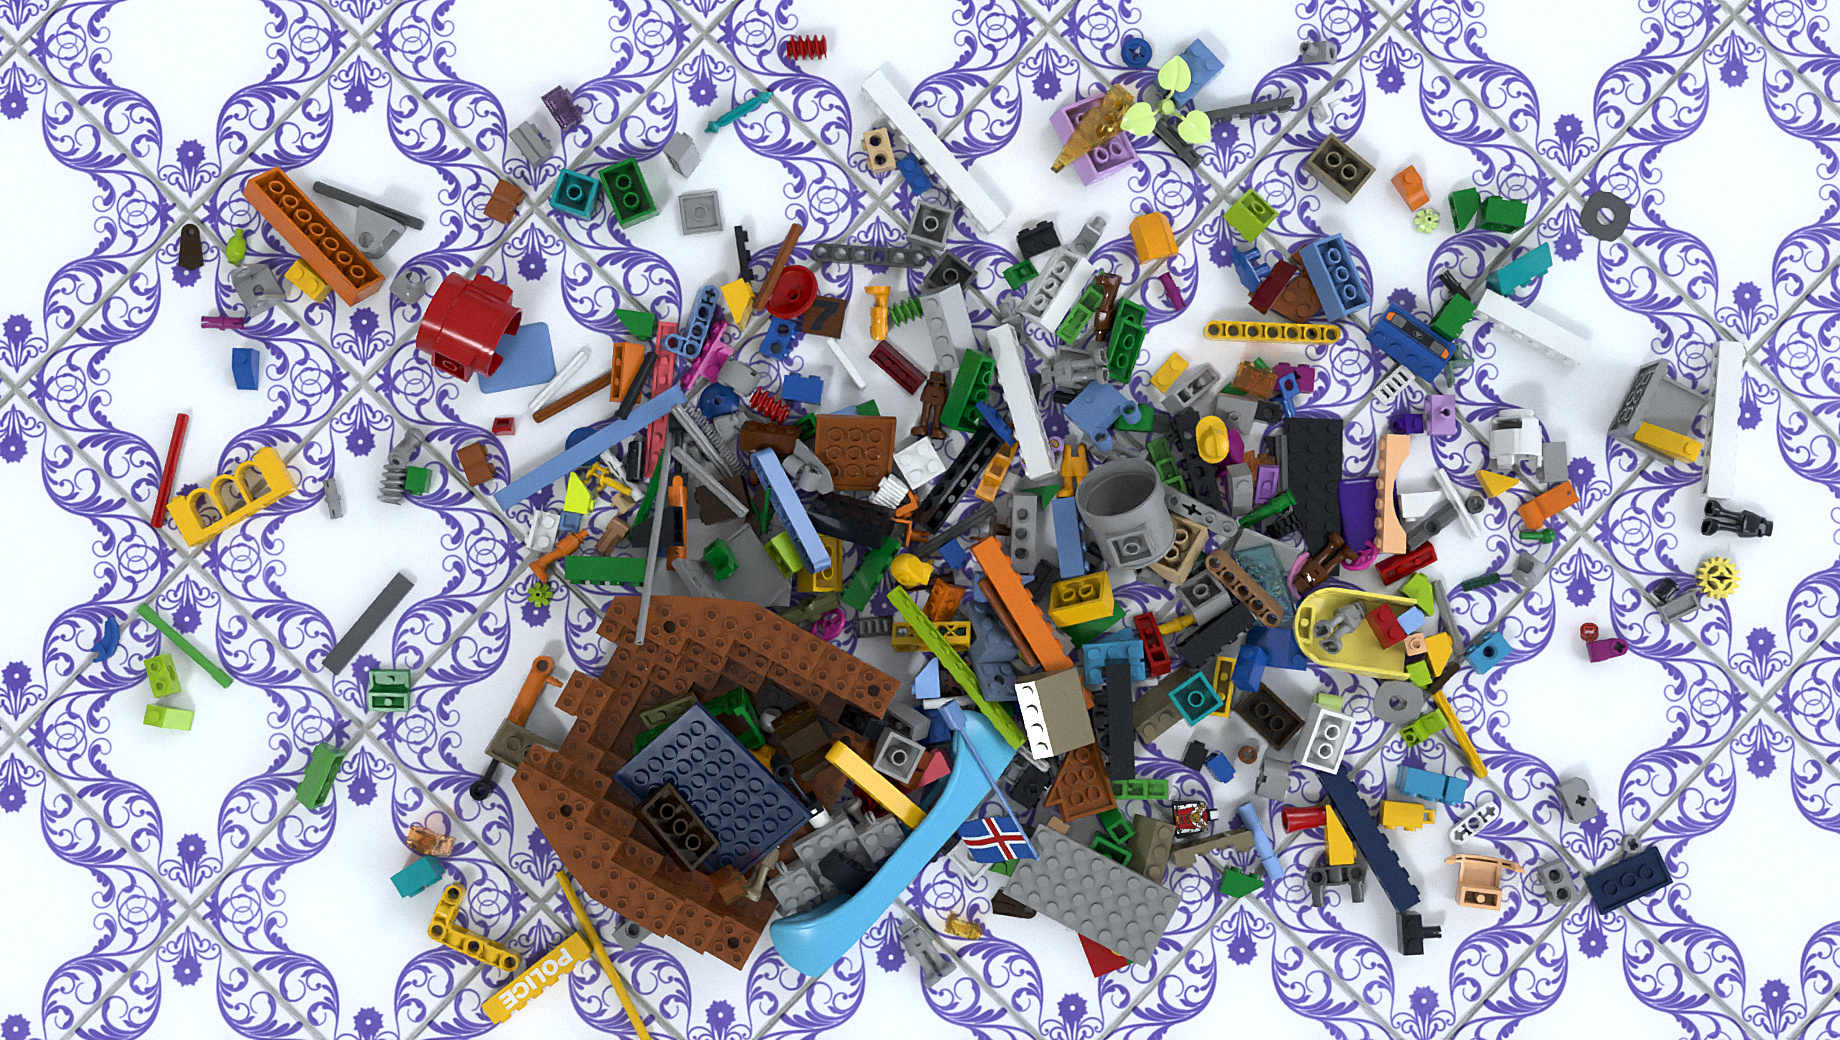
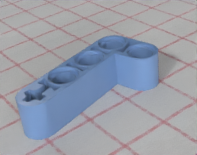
M704 285L698 289L683 335H664L660 340L663 350L683 358H695L699 355L719 297L717 287L714 285ZM705 291H708V293L711 294V296L707 297ZM700 307L704 308L705 315L703 318L700 317L698 314V310ZM694 326H697L699 328V334L697 336H694L692 333V328ZM670 337L675 341L673 348H670L667 343ZM688 344L693 347V352L690 355L686 352Z

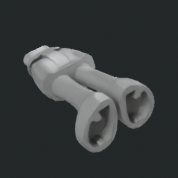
M1097 348L1094 350L1093 357L1075 361L1071 358H1066L1049 365L1048 368H1042L1043 384L1051 383V385L1074 386L1077 381L1097 380L1099 385L1107 384L1109 381V370L1106 367L1087 372L1076 371L1094 366H1107L1106 353L1103 348Z
M743 411L736 415L732 413L713 418L711 427H713V430H716L718 436L721 437L720 439H723V442L726 444L740 433L739 429H741L744 421H748ZM683 433L686 445L692 444L694 442L692 437L688 433ZM697 444L689 446L688 449L693 459L697 463L700 462L703 451Z
M1085 434L1080 440V443L1087 446L1086 449H1089L1102 462L1121 459L1113 451L1129 458L1145 460L1150 452L1147 449H1141L1140 451L1130 449L1118 443L1117 438L1111 436L1113 446L1105 452L1099 451L1093 441ZM1104 437V438H1101V439L1099 440V442L1104 441V440H1105V437Z
M1357 600L1334 611L1332 619L1329 621L1321 619L1314 625V635L1316 638H1324L1319 644L1326 652L1330 654L1340 652L1342 650L1340 638L1345 634L1353 633L1365 618L1368 610L1362 600ZM1336 625H1339V628H1337V629L1332 633L1333 628H1334Z
M909 918L897 928L902 933L901 938L909 956H914L923 967L926 974L924 986L929 989L941 980V976L923 953L924 950L935 962L943 977L952 973L957 966L954 962L945 961L932 945L933 939L930 935L918 927V924L915 925L911 918Z

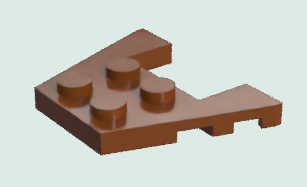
M1304 244V245H1303L1301 248H1299L1298 250H1300V249L1306 247L1307 245ZM1297 250L1291 258L1304 272L1281 292L1271 306V309L1295 324H1303L1322 305ZM1262 282L1258 285L1254 293L1250 292L1248 294L1250 298H1252L1255 295L1257 290L1262 285Z

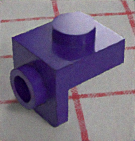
M1402 414L1391 417L1392 433L1395 435L1424 433L1422 414Z

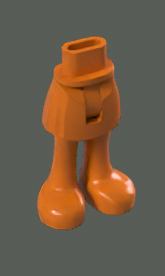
M582 529L578 534L574 532L556 543L557 548L532 561L528 566L545 584L549 580L546 573L547 568L556 560L571 556L576 552L580 545L585 543L583 540L589 536V533Z

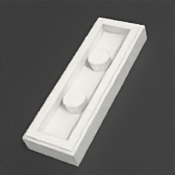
M832 337L826 341L827 346L859 390L862 391L867 387L866 383Z

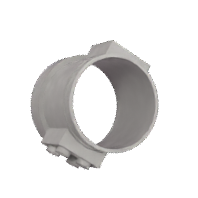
M1121 458L1109 461L1089 472L1078 485L1075 494L1077 507L1083 521L1091 528L1103 559L1110 566L1122 570L1147 567L1163 558L1175 542L1176 531L1164 501V487L1157 469L1148 461L1138 458Z

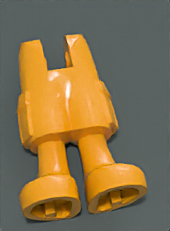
M865 286V293L874 296L876 307H870V335L876 341L885 340L889 333V307L887 306L891 286Z
M1064 444L1063 457L1060 464V476L1064 478V485L1062 489L1058 490L1057 498L1074 497L1073 477H1076L1078 487L1082 479L1089 473V464L1086 459L1084 444H1078V457H1071V444Z

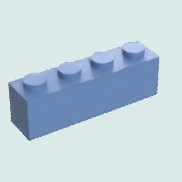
M1075 497L1051 500L1061 578L1068 580L1088 575L1087 571H1090L1089 560L1085 559L1087 543L1086 540H1083L1082 532H1085L1083 520H1080V512Z

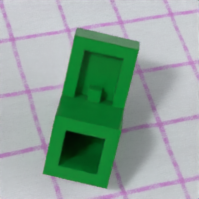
M719 537L704 548L703 558L714 568L713 577L718 582L728 579L739 568L736 557Z

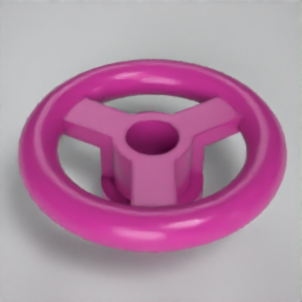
M1366 541V545L1371 549L1356 552L1360 556L1350 564L1346 560L1340 563L1343 568L1349 571L1366 569L1377 558L1378 548L1373 542Z
M836 608L822 614L819 620L813 622L811 633L828 642L838 637L845 625L843 611ZM829 614H837V616H835L832 619H823ZM818 625L823 626V636H819L817 633Z

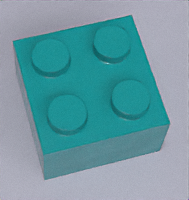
M562 168L549 205L560 212L590 221L603 184L598 179Z
M1199 670L1165 693L1189 727L1194 726L1224 705L1211 684Z
M432 852L393 875L390 879L402 898L406 896L412 898L425 890L424 885L428 888L443 879L441 875L446 871L435 853Z

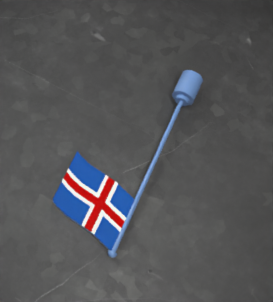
M956 699L944 703L938 710L950 730H960L1010 815L964 821L957 830L977 863H996L1024 858H1034L1035 861H1039L1041 855H1038L963 729L966 726L967 718Z

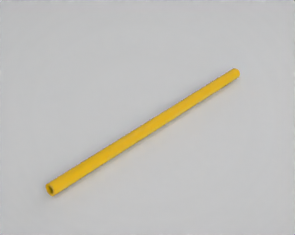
M564 869L555 873L640 1040H652Z

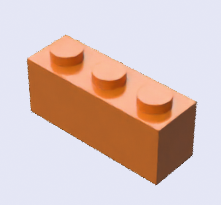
M628 342L613 343L609 402H623L643 363L644 345ZM640 392L635 404H640L642 392Z

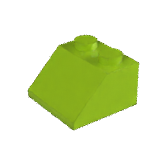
M1251 187L1223 217L1245 240L1252 243L1279 213Z

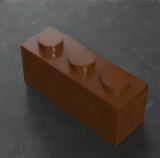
M753 420L744 421L740 429V451L755 453L771 448L776 455L788 457L794 452L796 439L802 442V428L794 425L782 426L775 423H758Z

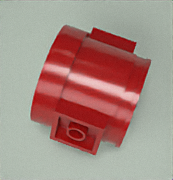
M452 272L441 283L428 305L417 333L416 348L431 355V366L468 383L474 372L480 373L489 379L495 374L504 359L495 352V349L503 334L516 335L521 323L523 310L512 306L513 290L509 286L499 284L489 276L478 273L472 281L456 272Z

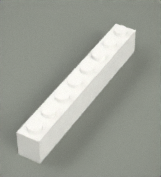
M1007 323L986 331L988 335L986 342L988 347L992 349V358L996 360L995 367H997L999 373L997 374V379L1004 389V393H1002L1003 399L1009 406L1008 416L1010 421L1014 423L1015 429L1013 433L1021 447L1019 448L1021 458L1025 460L1026 467H1024L1026 476L1030 480L1039 481L1056 475L1058 472L1015 328Z
M1720 340L1713 343L1700 498L1728 500L1731 499L1734 493L1732 482L1733 476L1736 473L1734 458L1738 450L1736 438L1739 434L1737 422L1741 413L1739 399L1742 396V388L1740 385L1744 375L1742 361L1746 354L1744 343Z

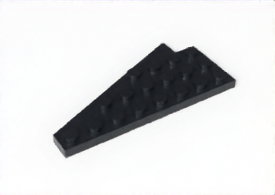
M1284 417L1283 435L1287 436L1288 489L1291 490L1297 501L1296 505L1292 504L1293 514L1299 512L1305 525L1300 531L1313 559L1327 546L1330 540L1329 534L1333 530L1340 536L1341 518L1337 483L1342 480L1343 419ZM1265 436L1264 441L1272 461L1276 465L1275 437ZM1340 547L1334 550L1321 565L1323 566L1340 551ZM1340 563L1328 574L1329 576H1339Z

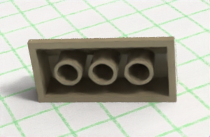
M1185 665L1132 703L1133 728L1147 745L1183 719L1165 693L1192 675Z
M1135 813L1132 826L1136 832L1128 839L1127 847L1131 848L1132 856L1126 867L1161 885L1176 825Z

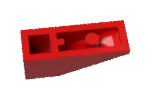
M1152 611L1134 616L1133 620L1138 637L1143 640L1144 658L1151 677L1170 673L1171 661Z

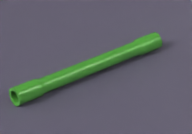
M146 603L138 607L136 610L138 614L167 636L206 670L222 687L226 689L233 683L234 680L215 666L161 619Z

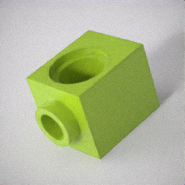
M1417 660L1404 665V673L1410 674V678L1406 679L1407 682L1413 683L1422 690L1428 688L1427 684L1433 683L1425 660Z

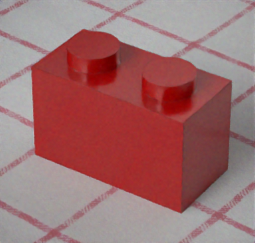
M1388 603L1365 614V619L1383 650L1407 638Z

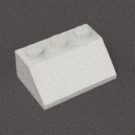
M1312 702L1292 758L1301 765L1337 774L1357 719L1331 707Z

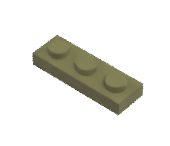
M692 691L644 708L640 711L639 715L650 730L675 721L699 700Z

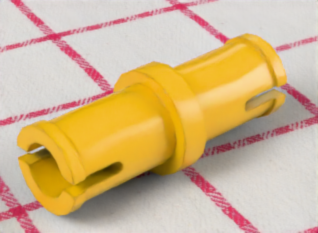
M1186 614L1179 618L1176 616L1171 621L1158 625L1161 637H1164L1176 631L1181 632L1183 628L1196 622L1190 614Z

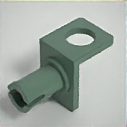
M1457 342V348L1451 356L1452 361H1448L1444 366L1448 388L1455 384L1453 369L1470 367L1475 362L1474 358H1464L1461 342Z

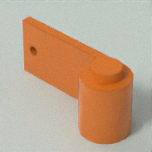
M1565 481L1516 509L1527 529L1532 528L1535 531L1544 526L1542 522L1545 519L1580 500L1570 482Z

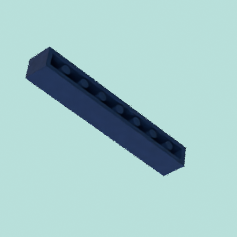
M1341 764L1337 774L1322 770L1318 771L1315 775L1394 909L1401 914L1421 902L1418 897L1420 892L1414 884H1410L1408 880L1410 876L1404 867L1401 868L1397 862L1400 860L1394 850L1391 851L1387 845L1390 843L1384 833H1380L1377 828L1379 826L1378 821L1373 815L1370 816L1368 813V804L1363 798L1360 799L1358 796V787L1353 781L1350 782L1347 775L1349 772L1346 767Z

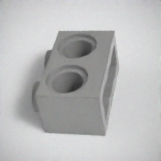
M1556 859L1536 867L1538 874H1536L1537 879L1541 885H1544L1546 890L1544 895L1549 904L1560 907L1580 898L1563 860ZM1554 869L1556 872L1555 877L1550 879L1549 872ZM1562 888L1563 895L1558 898L1557 890Z

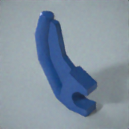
M113 616L108 617L107 621H105L103 639L91 648V652L98 651L100 653L99 658L93 659V663L106 661L116 652L120 640V630Z

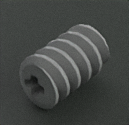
M392 463L383 465V468L388 470V472L382 473V476L387 479L380 481L385 487L378 489L383 495L377 496V499L385 503L401 505L396 501L403 499L398 493L405 491L400 485L406 483L401 477L407 476L403 469H408V466L396 467Z

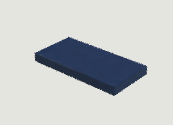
M1652 846L1583 878L1600 915H1604L1674 883L1657 846Z

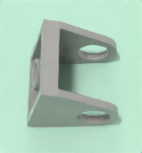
M360 205L356 214L354 244L357 249L365 252L369 257L379 259L403 236L406 228L396 220ZM365 233L364 247H361L359 238ZM374 240L373 244L369 247V243ZM382 242V251L378 254H372L371 251L375 250Z
M245 264L231 273L232 284L252 318L287 299L267 264ZM258 286L264 287V293L261 296L255 294Z

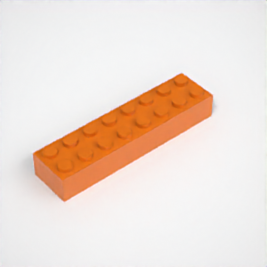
M279 166L248 180L242 195L349 307L379 292L385 277Z

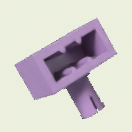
M1455 395L1428 396L1427 400L1424 401V411L1427 412L1424 430L1427 431V436L1455 435Z

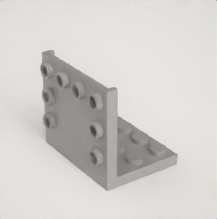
M1661 358L1640 366L1607 435L1671 467L1674 465V458L1634 440L1635 432L1640 429L1642 421L1687 436L1707 396L1667 377L1669 361Z
M745 523L723 541L730 548L739 564V568L728 579L718 582L713 577L714 568L703 557L699 561L677 558L671 563L693 597H712L754 602L766 608L791 588L787 579L784 578L764 550L763 543L749 523Z

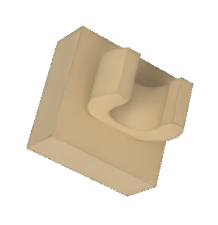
M619 492L611 498L612 503L610 506L611 508L614 506L618 507L620 511L617 515L619 516L634 509L638 503L634 501L631 495L627 496Z

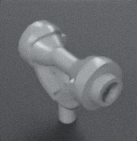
M408 429L404 434L405 438L390 452L387 458L394 466L405 467L409 462L408 452L413 447H420L423 444L425 437L419 429Z

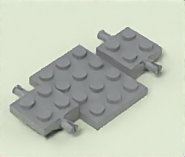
M868 811L869 815L867 812L864 815L867 820L855 827L852 826L848 817L844 814L792 843L800 858L786 866L783 861L777 862L775 866L780 873L767 882L785 912L787 913L801 905L804 911L808 913V909L812 910V906L808 901L821 894V892L827 901L845 892L823 877L818 863L834 848L840 852L845 851L854 862L859 861L865 870H871L876 874L879 871L876 862L887 856L891 857L907 839L892 813L890 812L883 817L875 818L873 812Z

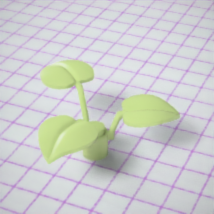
M1176 55L1165 63L1158 73L1160 86L1166 90L1171 89L1166 99L1158 101L1154 112H1152L1151 106L1146 102L1134 104L1123 116L1120 128L1137 136H1146L1155 128L1156 120L1153 117L1158 112L1162 115L1172 114L1183 120L1177 127V131L1183 140L1195 144L1208 142L1211 138V125L1208 116L1204 112L1193 110L1185 118L1174 111V102L1170 100L1174 91L1184 92L1191 82V73L1188 65L1180 56Z

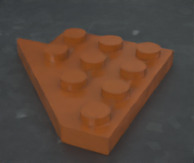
M1094 731V743L1066 752L1042 805L1045 808L1058 804L1063 823L1117 808Z

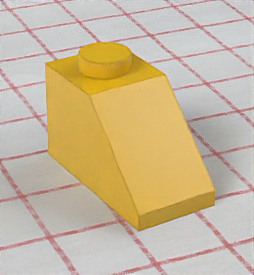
M1439 632L1424 637L1428 651L1424 652V656L1431 677L1441 675L1452 653L1451 646H1453L1450 635H1447L1446 632Z

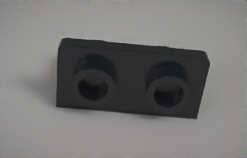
M1045 220L1038 223L1037 227L1032 230L1026 228L1018 232L1019 235L1016 236V242L1024 261L1061 246L1053 227V221L1047 222Z

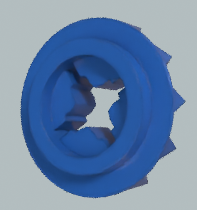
M1131 38L1126 41L1121 49L1123 63L1129 68L1139 69L1145 67L1152 57V49L1149 43L1141 38ZM1140 47L1139 54L1141 57L1137 56L1136 59L1132 60L1133 53L1131 51L1135 52Z

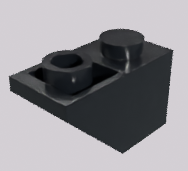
M847 704L838 723L859 735L875 741L879 740L887 725L884 721Z

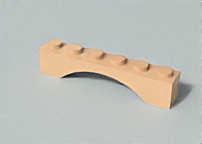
M1385 434L1380 436L1377 443L1379 458L1377 460L1379 476L1376 480L1378 497L1375 501L1377 517L1375 518L1374 525L1377 529L1374 544L1378 548V553L1406 554V533L1396 517L1393 505V487L1398 470L1409 456L1410 435Z

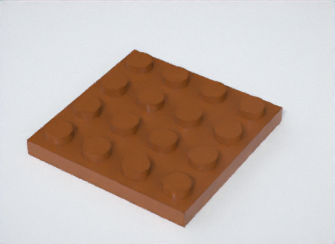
M817 414L813 454L829 469L834 490H879L880 487L877 485L884 476L887 478L892 473L896 417Z

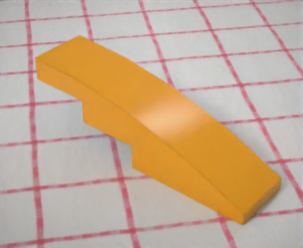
M1007 423L1012 430L1015 429L1014 424ZM1019 441L1011 447L1006 442L1002 445L988 464L974 494L975 497L988 503L993 502L1019 446Z

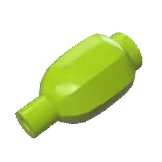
M239 228L235 229V235L229 239L225 253L228 263L233 265H240V261L244 259L246 252V242L242 238L244 230Z

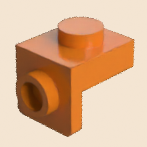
M911 490L907 492L911 503L896 509L895 515L897 519L900 517L902 520L909 518L913 515L912 512L919 508L917 504L920 501L916 492L913 494Z

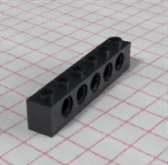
M1192 411L1173 416L1171 428L1178 437L1176 447L1183 456L1181 466L1188 475V479H1186L1188 490H1192L1193 498L1206 505L1211 504L1212 508L1225 514L1212 463L1204 461L1200 457L1199 452L1194 458L1189 456V450L1192 447H1195L1198 451L1196 426L1200 421L1199 412ZM1187 428H1190L1193 432L1190 439L1184 437V431ZM1197 466H1200L1203 470L1202 475L1199 477L1194 475V469ZM1202 485H1206L1208 489L1207 494L1204 496L1199 494V488Z
M981 425L911 519L935 536L1005 441L993 430Z

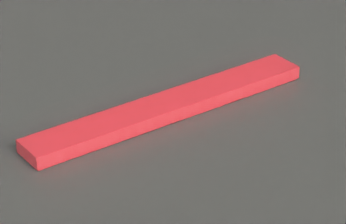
M658 321L655 354L658 355V359L653 369L651 399L670 389L673 385L675 354L663 350L660 340L666 334H677L678 323ZM670 337L667 343L670 348H673L675 341ZM669 413L648 425L644 477L652 478L662 452L660 449L665 447Z

